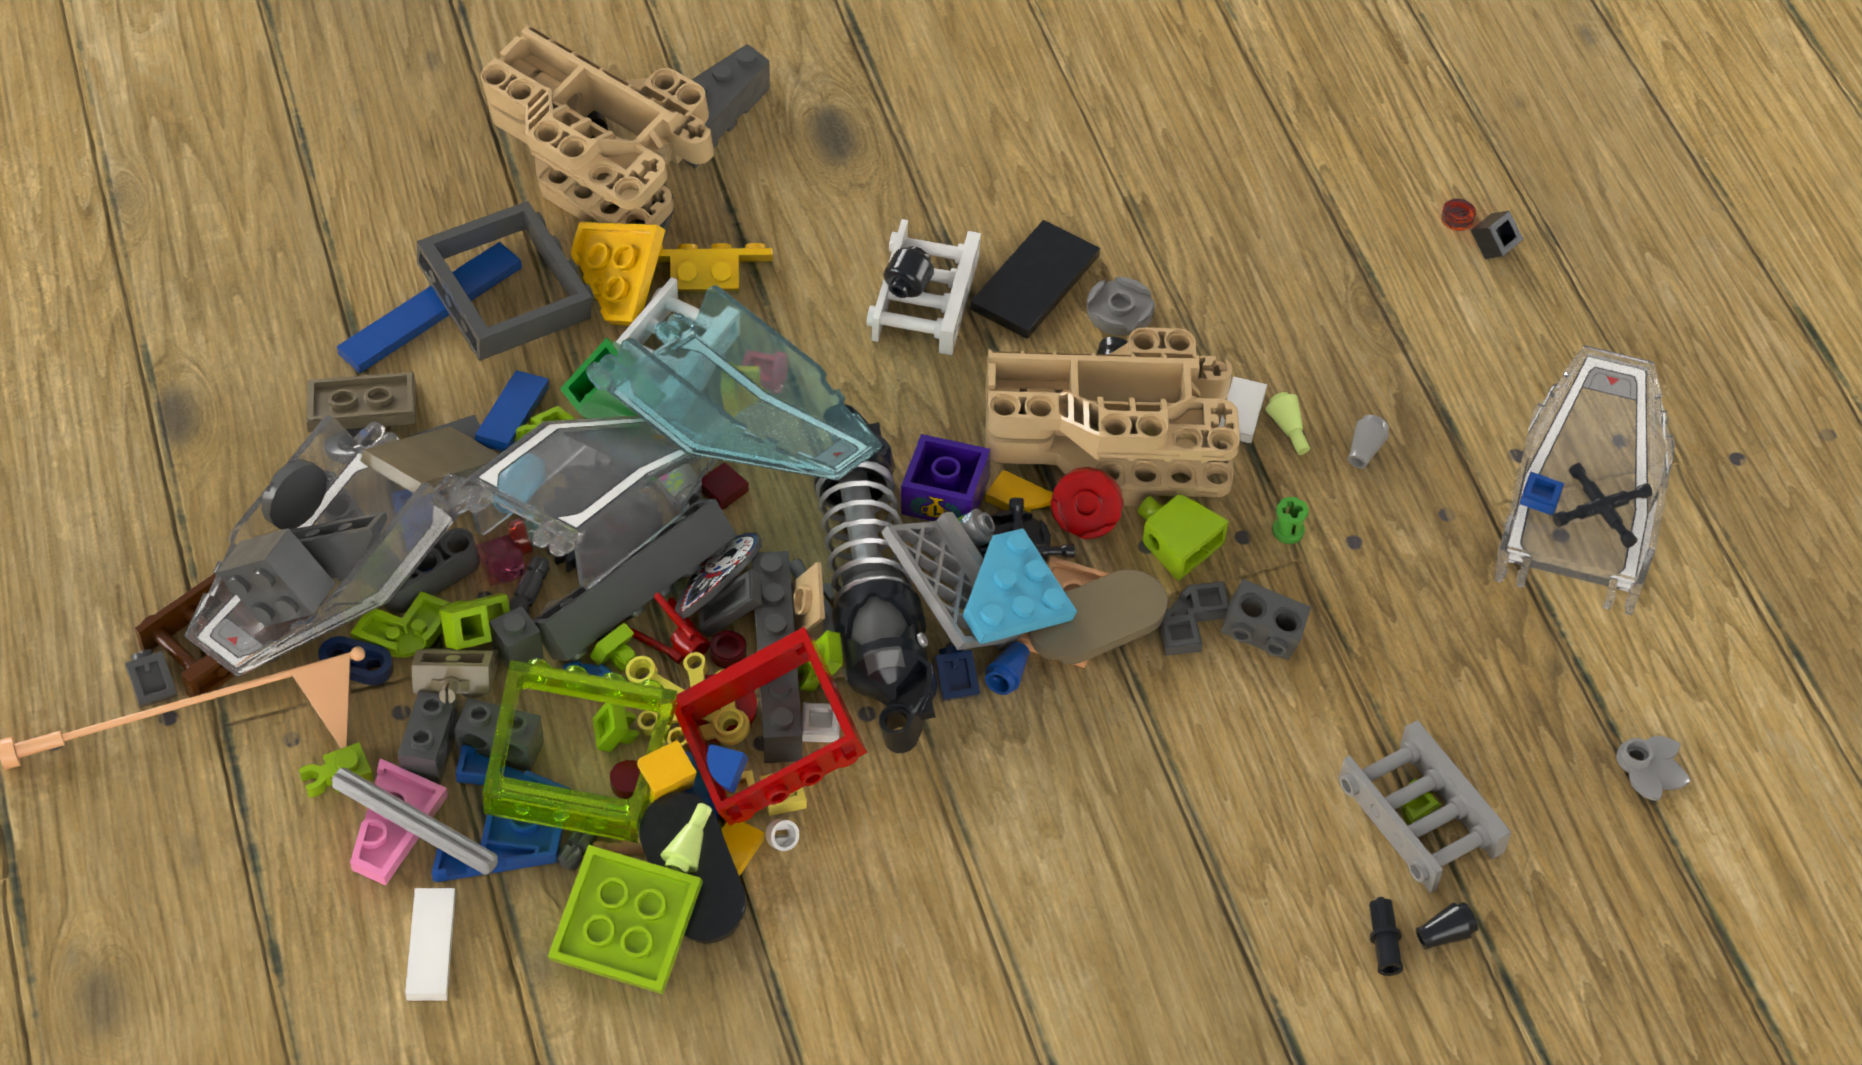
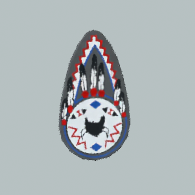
M748 532L738 535L727 543L728 548L725 552L714 558L708 557L701 562V569L691 576L678 598L675 611L682 619L689 617L699 610L725 586L737 578V575L754 558L762 546V539L757 533Z

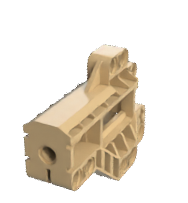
M527 25L521 31L522 36H516L500 52V58L497 59L495 57L481 72L480 77L493 123L529 145L531 156H535L537 179L542 197L584 221L596 220L599 223L629 224L637 219L643 220L645 224L660 226L674 208L671 191L663 185L668 175L666 165L670 161L678 164L682 159L693 164H703L711 160L714 155L711 130L705 126L709 118V110L704 88L670 68L658 69L648 78L623 80L539 30ZM596 111L634 133L637 137L633 141L623 140L616 136L614 132L607 131L592 122L587 116L591 112ZM599 174H609L604 180L597 179ZM611 204L619 206L618 211L615 213H603Z
M1144 327L1135 329L1131 332L1128 343L1109 355L988 350L985 390V448L990 449V460L997 463L1057 465L1064 474L1075 468L1082 467L1101 469L1112 476L1121 488L1124 506H1140L1150 496L1155 500L1158 499V496L1177 495L1187 497H1223L1232 488L1234 476L1233 458L1237 457L1240 442L1237 407L1232 402L1225 400L1228 397L1233 368L1228 360L1224 364L1223 362L1216 361V356H1197L1194 335L1185 329ZM1218 415H1223L1225 420L1224 427H1218ZM1182 473L1191 480L1186 483H1178L1172 479V475ZM1218 474L1223 476L1226 482L1214 484L1207 477Z

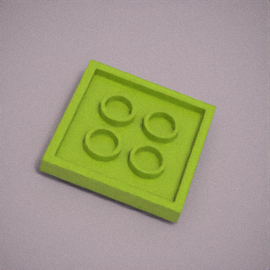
M588 845L547 957L553 962L663 995L703 881L697 876Z

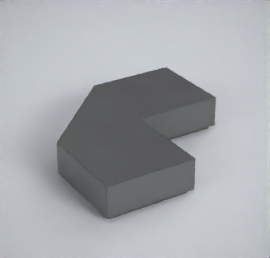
M1224 581L1188 585L1171 608H1167L1164 620L1158 627L1165 655L1201 652L1202 640L1197 622L1225 618L1229 600Z

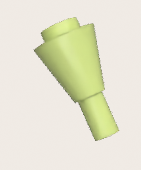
M1288 392L1274 395L1269 400L1270 403L1265 409L1281 430L1290 437L1298 455L1309 452V444L1302 432L1303 425L1298 396Z
M703 803L697 804L689 823L683 827L661 853L662 859L666 862V868L686 874L687 872L694 873L697 871L704 834L703 829L712 812L708 805Z

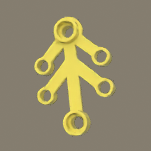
M699 652L688 654L684 659L683 665L689 675L690 687L705 680L708 663L704 655ZM637 656L630 660L626 666L627 678L636 689H652L667 699L685 691L658 675L655 663L647 656ZM701 662L698 668H690L693 663ZM649 673L647 677L639 679L642 674ZM735 701L722 707L721 710H717L702 718L709 724L699 726L705 741L716 738L725 745H735L742 742L750 732L748 716L743 711L736 709ZM672 708L659 711L649 709L643 711L638 716L637 723L643 734L653 736L661 731L662 726L678 723V720ZM650 719L656 720L653 725L644 726L646 721ZM737 725L734 730L726 731L729 726ZM675 727L667 734L668 744L674 742L678 737H685L681 727ZM684 739L680 744L686 752L690 748L686 739Z

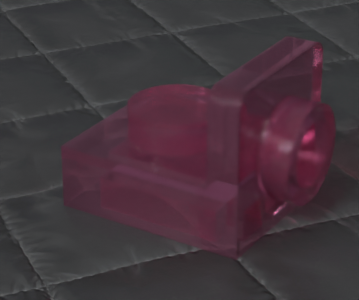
M510 534L476 545L481 566L490 586L511 582L521 577L525 572L522 551L520 548L516 549Z

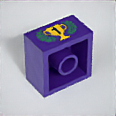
M921 434L901 484V514L936 521L946 512H953L958 518L974 509H978L990 478V449Z

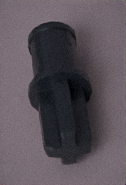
M1377 897L1376 900L1371 901L1369 904L1373 932L1370 933V941L1375 944L1378 973L1384 976H1393L1403 971L1399 940H1401L1402 934L1396 928L1391 899Z

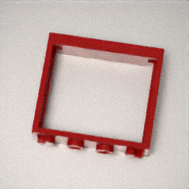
M805 627L798 629L669 699L714 806L730 826L749 820L755 812L770 804L774 805L783 802L788 798L789 794L804 786L817 784L828 773L840 767H848L855 763L858 757L868 753L817 643ZM810 661L845 736L730 797L728 791L713 778L707 764L709 747L697 721Z

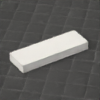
M415 888L405 989L406 1001H447L456 902L455 888Z

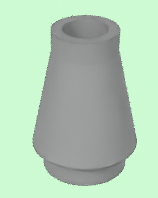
M1365 415L1362 420L1357 421L1351 450L1347 457V461L1352 466L1360 469L1367 467L1372 457L1389 438L1387 422L1375 415Z

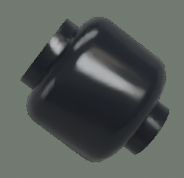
M916 246L900 248L894 253L883 272L884 280L889 285V291L896 297H918L923 293L934 275L931 257L926 251Z

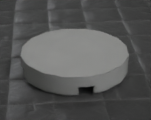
M1115 277V281L1106 282L1107 279L1091 288L1087 297V315L1093 325L1103 332L1117 336L1130 335L1133 330L1146 328L1151 323L1155 303L1149 289L1137 280Z

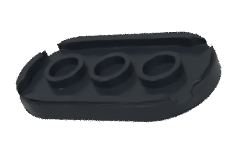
M674 792L658 798L646 809L640 822L639 837L649 863L666 867V862L662 859L661 853L683 827L689 823L697 804L703 803L708 805L707 802L691 793ZM713 810L703 829L704 834L698 869L694 873L687 872V874L700 877L703 883L684 937L704 944L716 943L731 936L740 925L747 906L745 890Z

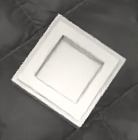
M803 702L802 741L834 742L838 740L840 725L830 703Z

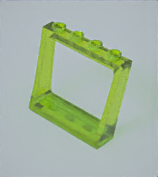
M538 658L530 659L528 663L510 660L483 787L484 814L638 843L639 826L642 816L647 809L651 790L641 771L634 794L629 799L609 797L503 776L518 696L522 689L529 688L656 712L658 716L647 748V755L666 744L677 707V691L665 689L660 682L651 679L644 680L641 684L627 682L622 675L614 672L606 673L603 677L590 675L584 668L576 665L568 666L566 670L552 668L546 661Z

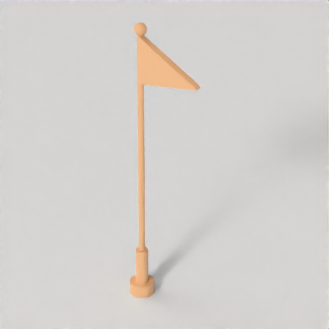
M356 646L349 653L64 734L60 730L18 743L15 742L13 736L0 739V760L4 770L21 766L20 758L64 746L67 740L292 676L339 747L344 748L348 745L350 660H363L365 650L360 646Z

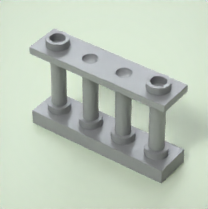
M1418 720L1405 726L1400 750L1364 769H1361L1351 756L1344 758L1339 776L1341 788L1346 795L1355 799L1406 862L1413 878L1419 883L1422 882L1430 893L1438 888L1443 872L1442 866L1477 847L1484 849L1492 859L1505 853L1512 832ZM1406 763L1414 764L1424 776L1385 798L1372 783V781ZM1431 790L1437 792L1447 804L1408 826L1395 811V809ZM1454 818L1460 820L1470 832V834L1433 854H1430L1418 839Z

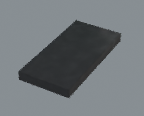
M1042 220L970 301V310L1028 339L1099 257L1100 248Z

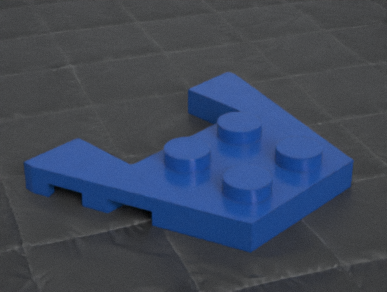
M462 745L455 773L456 781L459 783L494 786L480 844L498 856V864L491 874L557 863V855L560 851L571 799L570 788L528 770L523 773L506 766V761L494 756L491 759L478 754L475 748ZM437 848L431 873L433 882L484 875Z

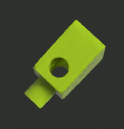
M1184 495L1175 496L1164 506L1150 496L1139 506L1138 514L1146 519L1143 534L1144 545L1178 581L1225 544L1229 521Z

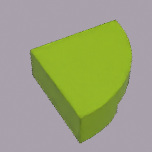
M1415 778V779L1412 780L1409 784L1415 782V781L1418 780V779ZM1427 792L1404 804L1403 808L1401 806V811L1406 824L1410 825L1440 809L1441 804L1430 792Z

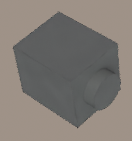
M523 606L489 621L492 648L499 649V658L510 674L544 657L541 632Z

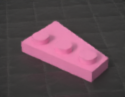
M380 758L375 785L427 815L434 817L448 797L447 788ZM368 808L365 819L361 822L351 857L352 871L386 886L419 837Z

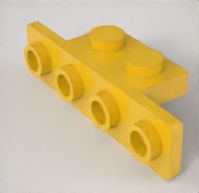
M716 243L711 245V249H698L696 244H679L677 249H664V246L661 245L657 263H670V278L677 279L678 292L739 291V262L773 261V248H766L764 243H748L745 245V248H732L731 244Z

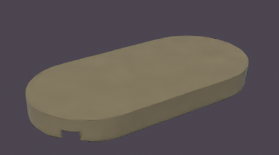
M1131 569L1119 570L1065 592L1077 610L1073 621L1030 631L1029 639L1036 652L1050 661L1053 658L1061 660V664L1081 663L1156 630L1164 620L1167 611V593L1163 585L1150 574Z

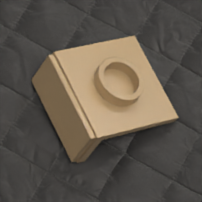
M816 562L791 583L794 629L797 631L805 627L815 641L824 634L823 620L825 619L821 562Z

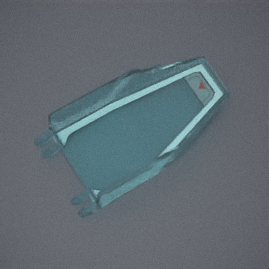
M717 285L708 288L696 321L676 312L669 316L668 322L661 321L656 324L655 334L664 344L658 349L650 352L635 339L629 337L622 341L617 357L609 353L602 357L601 363H592L587 368L588 371H586L589 380H591V383H594L598 390H607L686 454L839 480L877 453L882 447L881 442L858 413L852 414L844 404L846 397L839 389L833 390L825 380L827 373L818 363Z

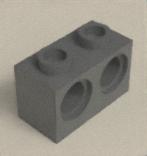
M1242 579L1230 600L1220 632L1231 636L1239 642H1245L1265 650L1270 655L1289 660L1301 641L1311 607Z
M418 692L398 751L401 768L439 785L441 784L456 737L454 728L459 719L456 697L452 703H449L448 699L446 703H443L439 699V694Z
M471 698L467 699L454 728L458 754L461 752L462 745H468L475 748L476 752L490 759L493 756L506 761V766L524 771H532L544 743L541 716Z

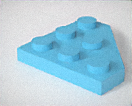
M1022 528L992 536L962 617L979 644H984L1073 621L1077 610Z

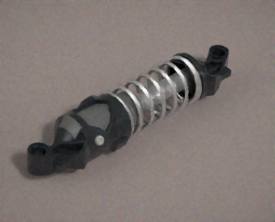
M838 404L831 407L825 415L827 428L872 451L838 476L814 474L815 495L819 499L818 509L823 515L821 528L827 534L824 547L830 553L828 567L834 573L831 577V586L838 592L835 595V608L832 611L834 632L840 633L845 664L843 674L853 691L875 698L887 706L879 715V725L885 745L891 752L905 753L916 746L925 720L936 717L932 700L936 696L938 684L933 665L928 661L926 650L928 640L924 635L926 632V622L920 597L912 588V579L902 564L897 562L899 560L897 556L894 555L892 559L883 558L881 553L889 544L885 539L878 537V532L887 525H892V520H894V525L901 524V518L897 513L898 500L894 495L893 472L896 467L891 447L886 439L882 437L879 422L869 424L852 406ZM830 437L834 447L841 443ZM881 508L889 512L885 521L875 519L874 514ZM842 510L845 516L834 515L833 513ZM829 518L835 521H845L832 530L828 526ZM847 527L848 535L837 533ZM832 537L839 540H849L835 549L831 545ZM851 547V553H841L842 550ZM836 556L842 559H853L839 568L835 565ZM839 576H842V588L838 584Z

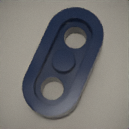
M344 636L331 637L320 646L318 652L320 660L349 653L356 646H360L365 650L363 660H350V680L367 685H379L386 682L393 673L394 666L391 654L384 647ZM373 667H379L378 670L369 671Z

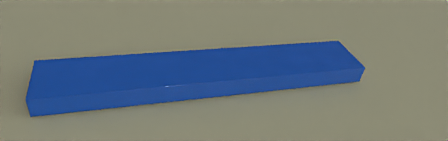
M498 242L452 273L470 301L520 270L522 263L520 258L501 242ZM429 286L337 346L338 354L358 373H362L450 314L432 286Z

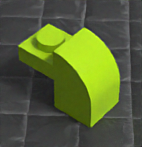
M498 593L470 601L459 600L440 607L439 613L445 646L450 649L461 650L492 642L489 621L510 611L507 594Z

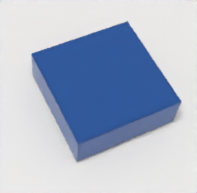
M1530 471L1519 504L1553 516L1565 483Z

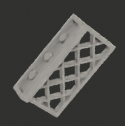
M953 512L943 513L936 521L887 525L881 532L957 650L995 645L998 651H1004L1012 642L1019 639L1022 634L979 644L962 617L963 614L959 612V608L964 610L984 558ZM901 538L913 544V548L906 545ZM921 550L935 558L934 561L921 554ZM920 567L932 573V577L922 572ZM940 579L954 587L953 590L940 583ZM939 596L951 602V606L942 602ZM958 625L968 630L970 636H964Z

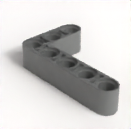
M323 469L327 478V493L338 480V477L333 471ZM345 489L324 514L321 521L328 523L366 514L348 490ZM455 528L432 540L387 597L381 600L383 605L390 612L404 613L408 611L421 591L434 596L477 570L480 564V557L472 533L467 529ZM380 534L369 558L358 571L375 592L400 559ZM433 568L430 571L423 572L425 569Z

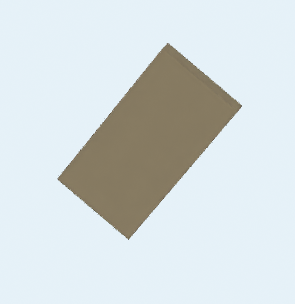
M448 426L364 449L360 461L412 493L419 495L476 478L503 458V456L455 428Z

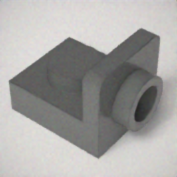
M152 649L144 650L133 654L130 657L132 661L125 663L126 672L130 678L140 708L177 696L163 651L154 653Z

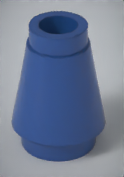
M1017 641L1012 642L986 667L985 682L990 690L1000 695H1007L1018 689L1030 655V651L1025 644Z

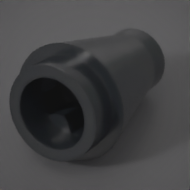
M1454 902L1425 924L1415 928L1417 938L1425 950L1439 945L1470 939L1471 934L1478 931L1474 914L1465 902L1458 905Z

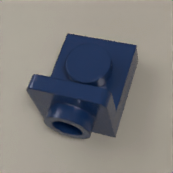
M955 646L939 649V655L934 656L931 664L936 671L941 702L978 696L980 689L972 650L961 651L957 650Z

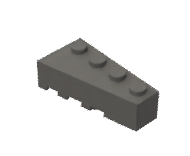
M748 44L692 79V81L701 85L705 90L709 110V118L705 126L711 130L714 148L718 145V139L726 130L730 132L737 125V119L742 113L747 114L770 89L769 60ZM686 161V162H687L689 165H691L694 169H696L697 166L699 165V164H693V163H690V162Z

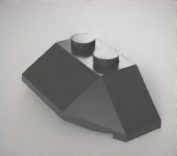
M385 512L291 529V532L332 579L337 578L338 581H346L355 577L359 572V568L369 558L388 517Z

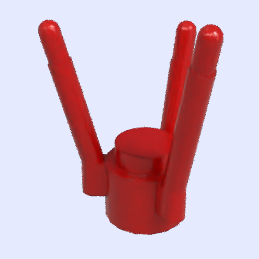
M660 593L654 594L655 600L679 627L670 638L673 648L629 627L634 632L633 638L668 655L677 664L690 653L699 652L704 655L710 645L708 639L698 631L689 617L682 619L675 611L676 600L670 597L667 602Z

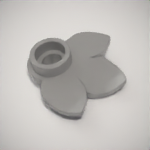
M1653 736L1646 741L1640 738H1632L1622 743L1618 748L1616 759L1619 766L1629 773L1631 786L1645 798L1658 801L1662 796L1663 789L1677 790L1688 785L1690 782L1688 774L1673 759L1680 749V743L1664 736Z

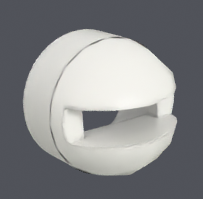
M779 818L773 820L766 827V841L777 850H791L799 840V829L794 822L787 819ZM787 829L788 835H775L776 830Z

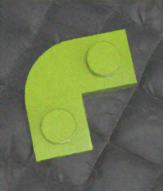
M421 591L403 618L369 606L351 631V638L384 647L390 652L391 657L414 656L417 650L430 648L443 631L439 608L450 602Z

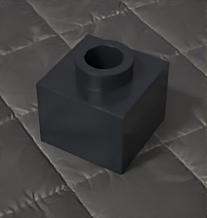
M1509 210L1491 213L1470 230L1485 259L1502 257L1523 240Z

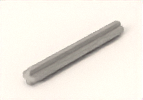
M340 768L333 775L331 781L334 789L482 874H491L497 866L498 856L496 853L349 769Z

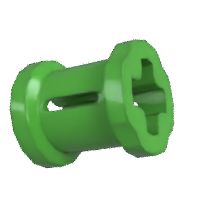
M1286 497L1277 505L1276 515L1278 519L1274 521L1272 533L1278 541L1285 544H1294L1303 538L1305 533L1303 522L1309 514L1308 506L1304 501L1299 500L1297 497Z

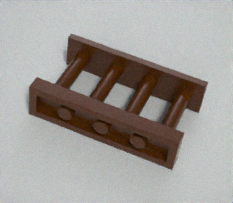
M217 573L202 581L156 614L148 616L140 625L135 627L142 651L153 649L160 645L184 669L181 672L186 694L189 697L214 691L245 669L243 668L238 671L213 651L202 659L196 660L172 636L188 624H191L201 634L211 623L203 614L218 603L226 607L235 597ZM243 603L232 613L246 627L243 631L265 648L299 631L316 619V613H314L313 615L264 627L261 622L252 616L251 611Z

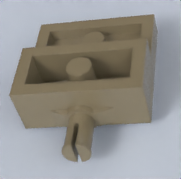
M424 648L423 650H417L411 665L413 693H418L419 691L439 694V699L443 703H446L447 699L449 703H452L455 700L456 694H462L468 698L490 694L499 666V649L455 650Z

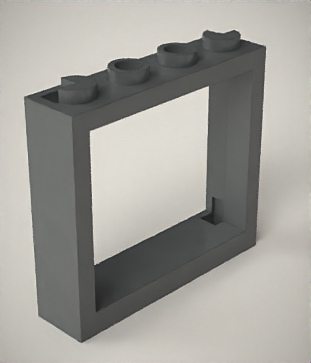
M529 201L417 241L418 266L479 361L591 319L592 301H594L592 289L588 284H583L578 276L574 262L571 259L567 260L562 252L558 238L555 235L551 236L546 228L542 214L535 212ZM525 230L569 297L487 327L444 259Z

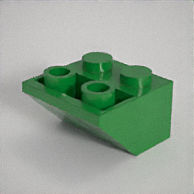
M606 338L560 388L574 408L588 421L645 418L646 416L614 391L615 388L631 378L636 395L653 409L667 395L631 349L609 338ZM640 423L595 427L620 446Z

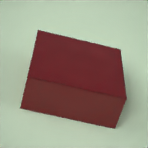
M725 462L698 480L702 489L701 493L708 499H716L722 510L749 492V482Z

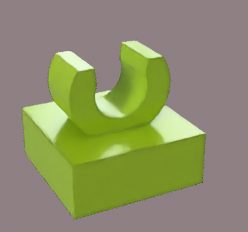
M625 622L595 645L590 655L591 659L598 666L611 660L615 668L622 673L629 661L637 657L632 648L628 646L634 632Z
M610 697L592 718L597 750L611 752L619 742L631 744L638 737L639 731L628 728L635 721L636 715L625 711L624 700Z

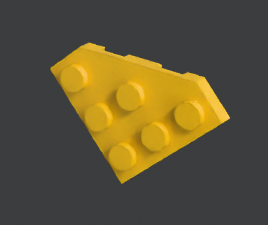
M579 222L570 254L574 262L580 266L584 274L583 279L585 283L590 286L594 298L597 299L602 308L600 312L604 320L612 325L630 326L645 308L666 231L659 225Z

